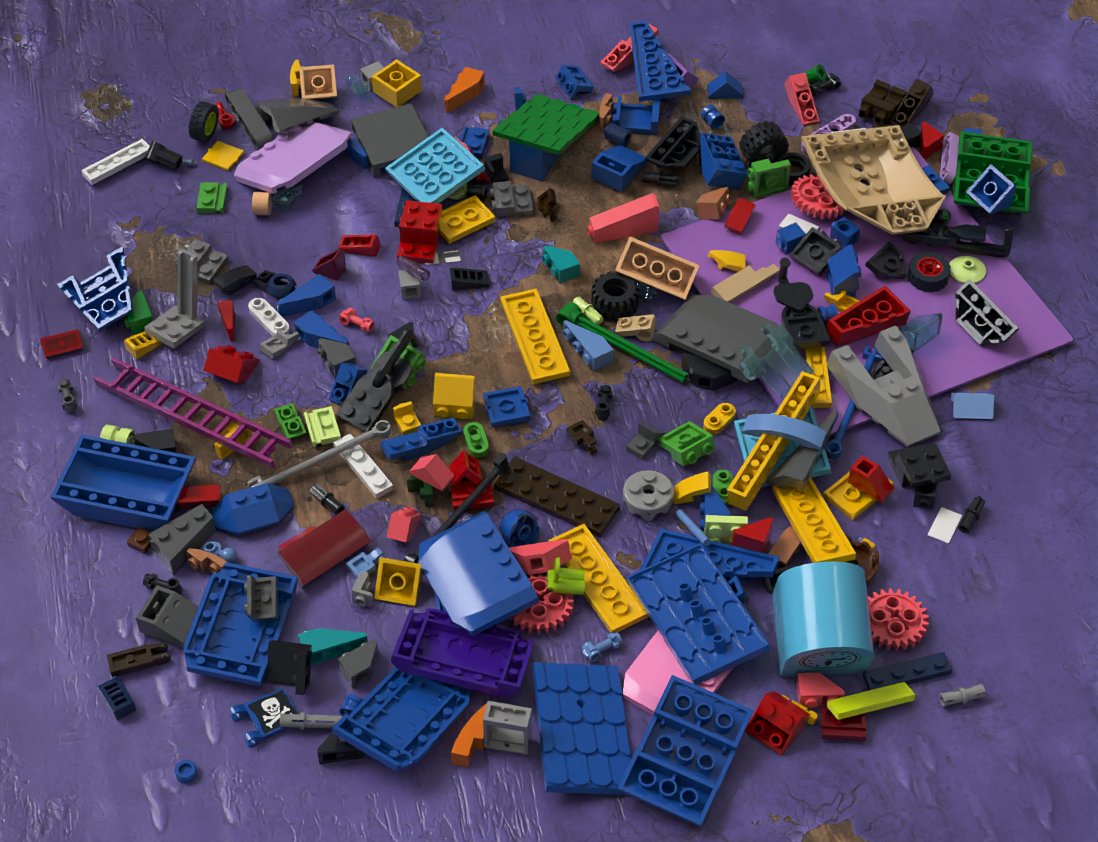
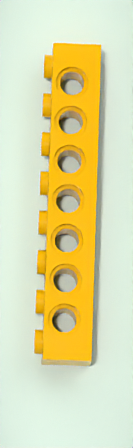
M802 371L775 415L787 416L803 421L820 394V378ZM762 433L727 489L728 504L747 511L791 439Z

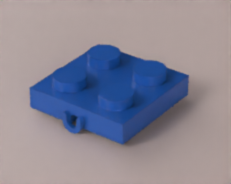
M521 386L483 393L484 409L486 414H488L492 428L530 421L527 407L528 399L524 397Z

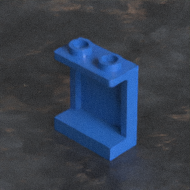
M618 96V102H614V113L616 114H613L612 123L632 131L633 134L658 135L660 99L653 100V105L622 103V96Z

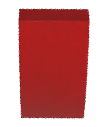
M739 197L724 227L742 234L756 204Z

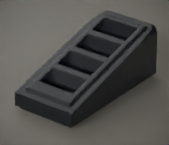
M450 268L452 290L489 287L487 270Z

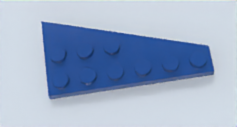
M647 21L630 22L629 27L639 102L692 95L690 87L686 85L684 78L678 73L677 67L668 53L662 48L660 41L656 39L655 33Z
M660 529L640 570L701 542L694 536ZM711 541L709 546L703 545L724 577H773L780 563L779 556Z

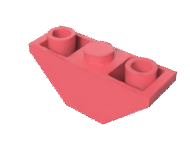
M568 539L509 547L524 573L528 575L553 570L556 557H560V565L572 559Z

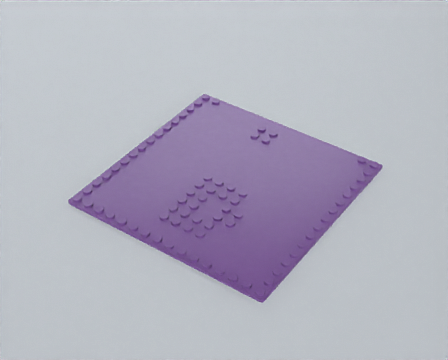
M910 147L921 168L929 165L914 147ZM861 180V183L866 186L870 185L867 180ZM791 189L753 202V204H756V207L749 221H747L742 234L724 227L732 211L730 210L723 213L720 219H704L661 235L662 242L671 254L700 265L692 283L699 295H712L711 291L715 285L737 273V271L725 267L719 270L717 267L719 264L713 258L708 257L710 250H724L745 254V267L750 265L754 271L762 267L767 268L772 264L780 268V259L788 258L791 262L787 272L789 283H807L814 294L809 305L818 310L820 306L829 307L831 305L824 299L825 293L831 294L826 274L827 268L819 277L791 259L789 254L786 255L776 245L777 230L783 228L779 225L789 213L819 226L817 230H823L830 238L831 225L843 217L847 218L860 228L859 241L853 245V250L858 255L857 266L861 267V277L858 278L859 290H856L855 299L862 300L886 285L911 310L907 323L897 328L906 338L910 349L914 350L913 356L924 380L929 398L1071 344L1073 341V337L1006 257L959 252L951 246L937 245L932 247L925 243L910 244L907 241H903L904 234L892 235L847 210L843 212L842 216L838 215L837 218L831 216V219H828L824 216L821 219L818 215L814 218L813 214L807 215V211L800 212L801 207H795L796 203H792L793 198H790ZM950 190L943 194L946 197L939 209H946L951 213V220L946 226L954 227L963 224L979 226L962 204L953 203V193ZM986 234V239L982 243L994 244ZM890 242L903 253L906 277L905 279L879 278L865 264L883 246ZM921 252H932L944 256L949 263L959 256H972L979 259L986 267V275L982 281L975 285L1019 330L1005 343L980 346L956 321L955 292L964 284L955 281L950 276L948 284L945 285V288L940 289V291L923 292L916 289V287L911 285L907 277L912 257H915L916 254H921ZM779 273L732 302L736 306L776 322L780 328H783L781 315L786 306L778 303L773 294L774 287L779 285ZM879 333L838 347L830 340V346H825L826 361L828 362L831 351L848 345L862 365L865 366L867 359L862 358L864 349L868 345L870 346L869 352L872 353ZM789 347L785 351L773 356L756 374L778 408L802 371L807 373L804 349L792 350ZM874 362L871 372L876 368V366L879 363ZM828 368L832 406L831 408H813L818 426L832 412H838V418L830 436H833L837 433L851 398ZM856 407L847 430L872 421V417L865 411L861 412Z

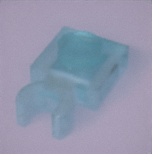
M295 185L288 189L281 188L272 197V203L288 210L298 200L297 195L303 192L302 185H299L297 188H295Z

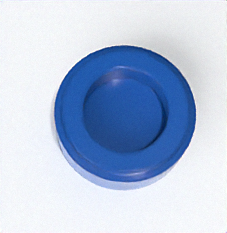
M183 760L175 766L174 773L179 782L186 784L196 779L198 770L193 761Z

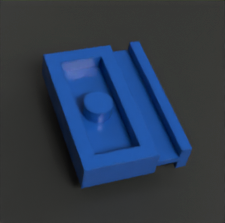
M467 126L463 128L460 141L472 149L476 158L482 159L489 137V129L475 127L469 129Z

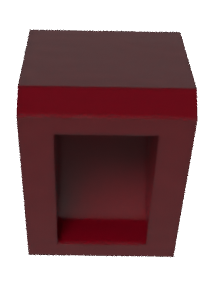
M341 247L321 257L312 271L338 281L346 269L344 249Z

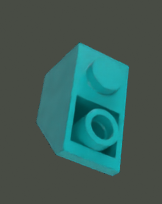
M547 245L543 246L542 261L545 266L547 265L550 268L553 278L556 277L560 284L580 277V263L572 251Z

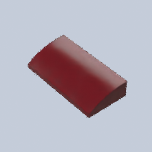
M345 509L277 554L291 575L298 577V585L302 588L370 543L371 539L355 518Z

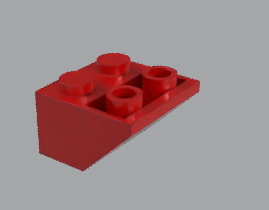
M217 346V348H209L203 371L237 383L246 382L260 359L253 357L254 354L247 351L238 352L237 348L233 346Z
M776 691L765 693L747 726L746 732L780 755H783L800 735L811 714Z

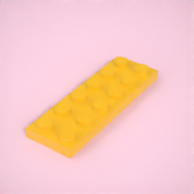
M537 288L501 296V305L532 384L570 376V369Z
M809 477L804 490L788 485L784 489L772 485L773 494L813 563L846 562L856 559V552L811 477Z
M585 524L548 540L549 542L568 539L572 559L562 565L568 569L585 570L584 596L610 633L620 632L649 617L628 583Z

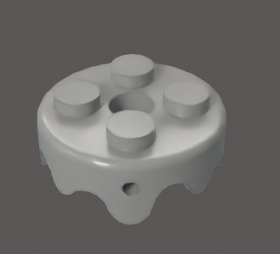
M645 470L636 472L626 480L623 487V503H626L630 513L641 515L645 521H652L658 513L666 514L674 501V488L671 481L657 471ZM649 489L652 490L653 493L646 494L643 491Z

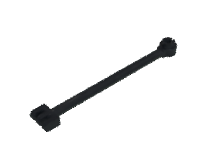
M505 453L497 456L493 461L495 467L433 536L451 528L498 475L504 477L510 470V465ZM419 551L406 555L404 561L418 563Z

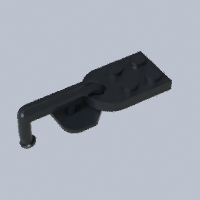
M930 223L926 231L904 233L903 241H907L910 244L925 243L932 247L937 245L951 246L959 252L1003 258L1007 257L1011 252L1014 226L1003 228V231H1005L1003 245L982 243L986 239V229L982 226L969 224L951 227Z
M788 258L780 259L779 285L774 287L773 294L778 303L786 306L782 311L781 323L791 349L799 350L830 346V338L820 313L815 307L809 305L814 296L811 287L804 282L789 283L787 272L791 262Z
M410 328L403 332L391 352H385L378 357L372 368L373 373H368L358 380L336 413L338 418L365 433L372 430L392 401L394 388L404 385L412 374L411 364L400 358L408 344L415 349L420 346V341Z

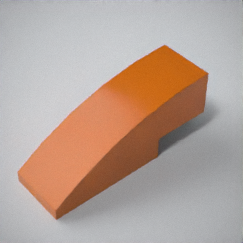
M487 704L480 708L462 728L451 751L452 764L469 768L474 749L484 750L483 717Z

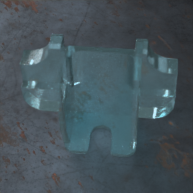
M766 324L761 330L772 343L773 349L759 359L750 346L745 344L740 348L742 360L738 364L743 369L742 373L746 378L755 380L762 377L782 398L788 394L802 371L812 374L814 371L793 346V338L782 324L777 327H771L769 324Z

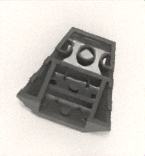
M302 98L258 101L256 109L263 121L272 119L274 130L279 134L285 133V129L289 127L294 130L299 128L298 125L313 123L314 118L322 120L340 113L339 109L326 101Z

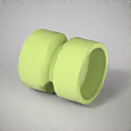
M106 424L101 431L100 438L135 445L133 434L136 433L133 429H120L118 426Z

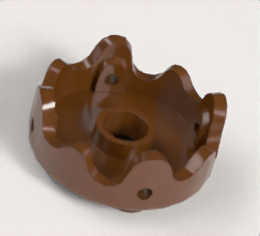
M846 536L856 552V559L846 561V563H853L865 570L867 586L877 575L879 552H874L865 541L855 543L852 537Z

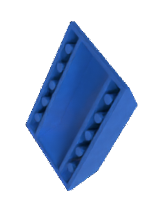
M81 434L51 495V499L74 516L133 528L140 527L153 531L169 522L196 461V457Z

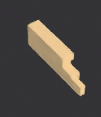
M772 264L767 268L762 267L754 271L749 265L712 288L711 294L732 303L770 280L772 276L779 273V268Z

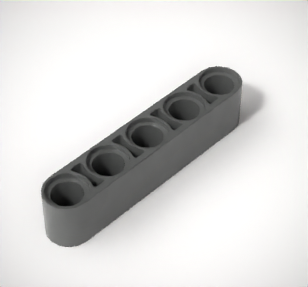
M242 88L225 93V99L229 108L257 151L263 148L266 143L274 140L272 133Z

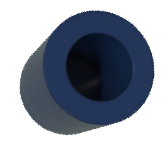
M614 123L607 125L603 132L606 140L624 147L629 144L632 137V131Z

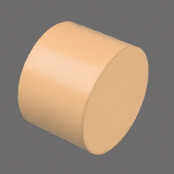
M254 192L252 196L253 215H270L272 208L271 193Z

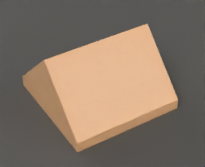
M334 65L299 67L302 99L337 97Z

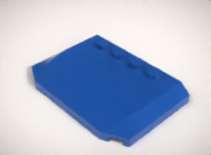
M485 511L419 543L418 563L422 564V571L453 625L468 631L469 635L474 636L539 603L532 584Z
M226 562L220 572L214 573L209 578L184 643L183 649L187 671L261 687L267 677L268 643L270 640H280L296 595L298 577ZM247 575H252L254 578L272 576L278 578L277 620L253 622L245 614L244 604L247 603V595L245 594L244 584L247 582Z
M395 667L350 715L345 714L332 727V733L397 772L418 764L468 709L471 689L401 672Z

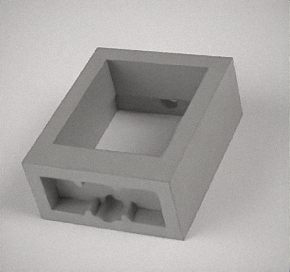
M488 701L483 717L484 748L528 755L532 740V708Z

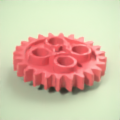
M810 174L809 178L804 175L803 179L798 178V181H794L790 198H793L792 203H796V208L801 207L800 212L807 211V215L813 214L814 218L818 215L821 219L824 216L828 219H831V216L837 218L838 215L842 216L843 212H846L829 194L818 174L817 177Z
M539 573L538 577L531 574L528 579L538 596L539 603L510 617L509 620L514 619V626L521 624V630L528 627L529 633L533 629H536L537 634H540L543 629L548 634L549 628L557 631V624L563 627L564 620L569 621V615L573 614V594L554 593L553 590H548V582H546L548 574L546 577H543L542 573Z
M889 588L888 593L881 589L880 595L873 592L872 598L868 596L873 643L879 642V648L886 645L889 651L891 646H894L895 650L898 651L899 646H902L904 650H907L908 644L911 647H915V643H920L922 637H925L929 625V615H926L927 609L921 608L922 601L915 602L916 596L909 598L908 591L902 595L900 589L893 593V590Z

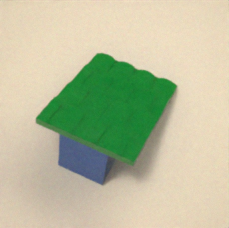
M537 94L528 102H525L516 112H513L506 120H503L492 133L493 136L509 140L510 172L543 182L558 156L600 119V115L596 110L583 109L579 105L566 104L562 100H552L545 95Z

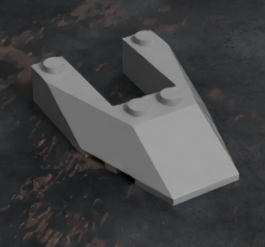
M897 326L881 331L875 343V347L894 372L873 380L848 345L831 351L827 367L861 412L865 411L875 423L886 427L888 433L906 447H910L940 434L941 431L924 380L909 344Z

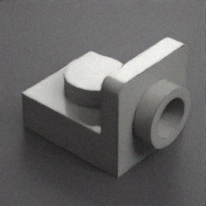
M360 572L351 592L352 602L362 607L372 608L374 603L373 594L370 592L372 583L369 581V573Z

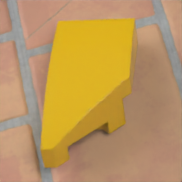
M710 250L708 253V257L713 258L719 264L717 266L719 270L725 267L739 272L745 268V254L724 250Z
M846 290L835 295L830 293L824 294V299L831 305L835 304L840 312L860 301L849 295L846 296Z

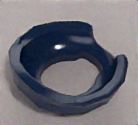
M276 274L267 283V292L273 297L287 296L290 294V289L296 286L297 283L288 274ZM281 279L289 281L287 285L279 286L274 284Z

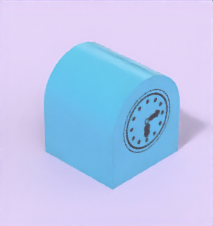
M818 562L797 566L780 574L772 594L780 677L798 676V673L835 675L857 674L868 671L874 659L865 570L852 563Z

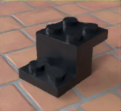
M922 444L888 452V460L901 487L911 486V488L951 479V473L937 444L929 446Z

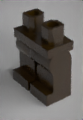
M877 79L871 91L862 98L858 116L863 119L871 117L873 122L879 126L883 123L888 125L906 96L907 91L895 86L891 88L890 84Z

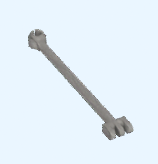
M380 420L372 430L266 480L262 481L259 475L250 479L247 483L249 487L265 483L274 485L374 437L387 438L391 433V426L388 421Z

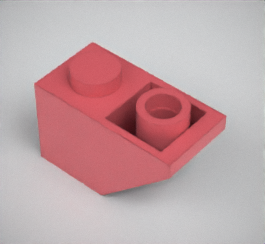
M404 507V509L391 513L386 538L402 542L412 540L422 513L416 512L417 509L412 507Z
M798 673L796 683L798 703L807 708L827 706L829 700L845 696L842 688L821 673Z

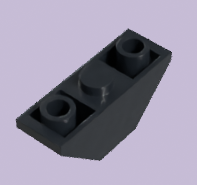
M683 352L681 368L689 374L688 378L695 387L714 391L738 381L737 378L732 376L731 370L700 356Z

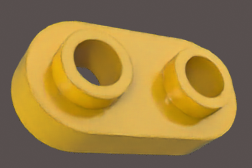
M729 403L719 404L705 417L703 429L712 435L721 433L735 419V407Z

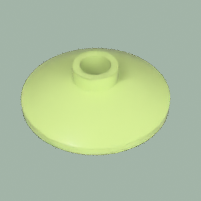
M959 256L949 263L951 266L950 276L962 284H965L969 279L974 284L979 283L986 275V267L983 262L972 256Z

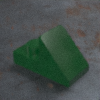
M411 475L407 479L408 492L420 491L421 499H425V507H433L432 485Z

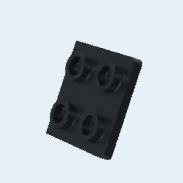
M270 640L268 643L267 681L296 686L295 694L304 695L310 686L312 645Z

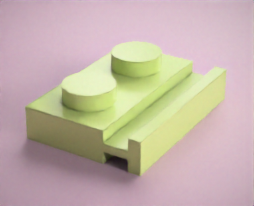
M332 406L312 410V413L308 414L304 412L305 422L313 447L320 443L322 445L333 443L341 438Z

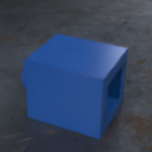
M795 222L777 230L776 245L787 255L793 251L806 233Z

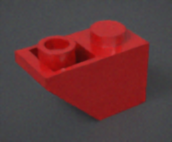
M863 455L850 468L848 483L879 502L883 503L893 492L894 487L881 467Z

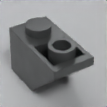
M323 338L318 339L319 348H317V353L320 359L325 360L328 372L332 371L335 378L341 363L356 364L355 356L347 344Z
M376 639L364 642L360 647L351 652H346L338 658L339 670L352 688L372 678L379 654Z

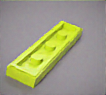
M905 682L829 700L827 708L840 720L914 701L915 693Z

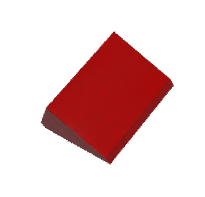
M772 517L735 529L733 531L732 546L767 553L771 541Z

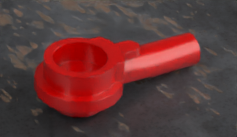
M216 102L215 105L220 114L218 124L222 129H231L234 126L235 117L232 114L226 113L221 102Z

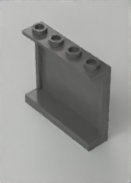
M412 103L351 119L352 132L368 155V165L374 178L381 177L380 168L387 167L430 136L429 132L425 131L424 122L420 121L418 110L414 109Z

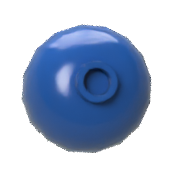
M517 509L510 511L501 520L499 533L508 547L534 544L540 531V527L537 526V520L539 521V519L533 513L526 510Z

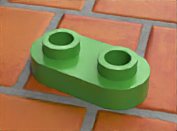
M477 422L468 423L464 427V438L469 453L476 458L484 457L489 451V446L483 426Z
M718 470L713 475V487L727 507L731 505L728 504L727 489L733 481V475L727 470Z

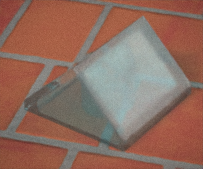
M942 313L919 315L899 329L906 338L910 349L916 352L939 335L943 315Z

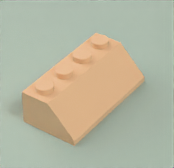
M629 237L615 271L685 300L700 265Z

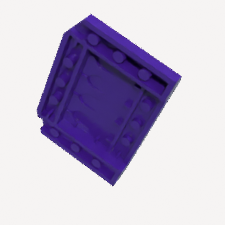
M431 608L426 609L424 613H414V609H412L408 613L393 651L391 663L401 672L508 698L519 694L534 640L530 638L529 642L521 637L520 631L498 624L471 636L468 631L455 627L445 611Z

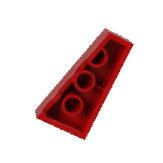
M885 285L828 321L826 331L830 340L838 347L878 334L893 326L905 325L911 310Z

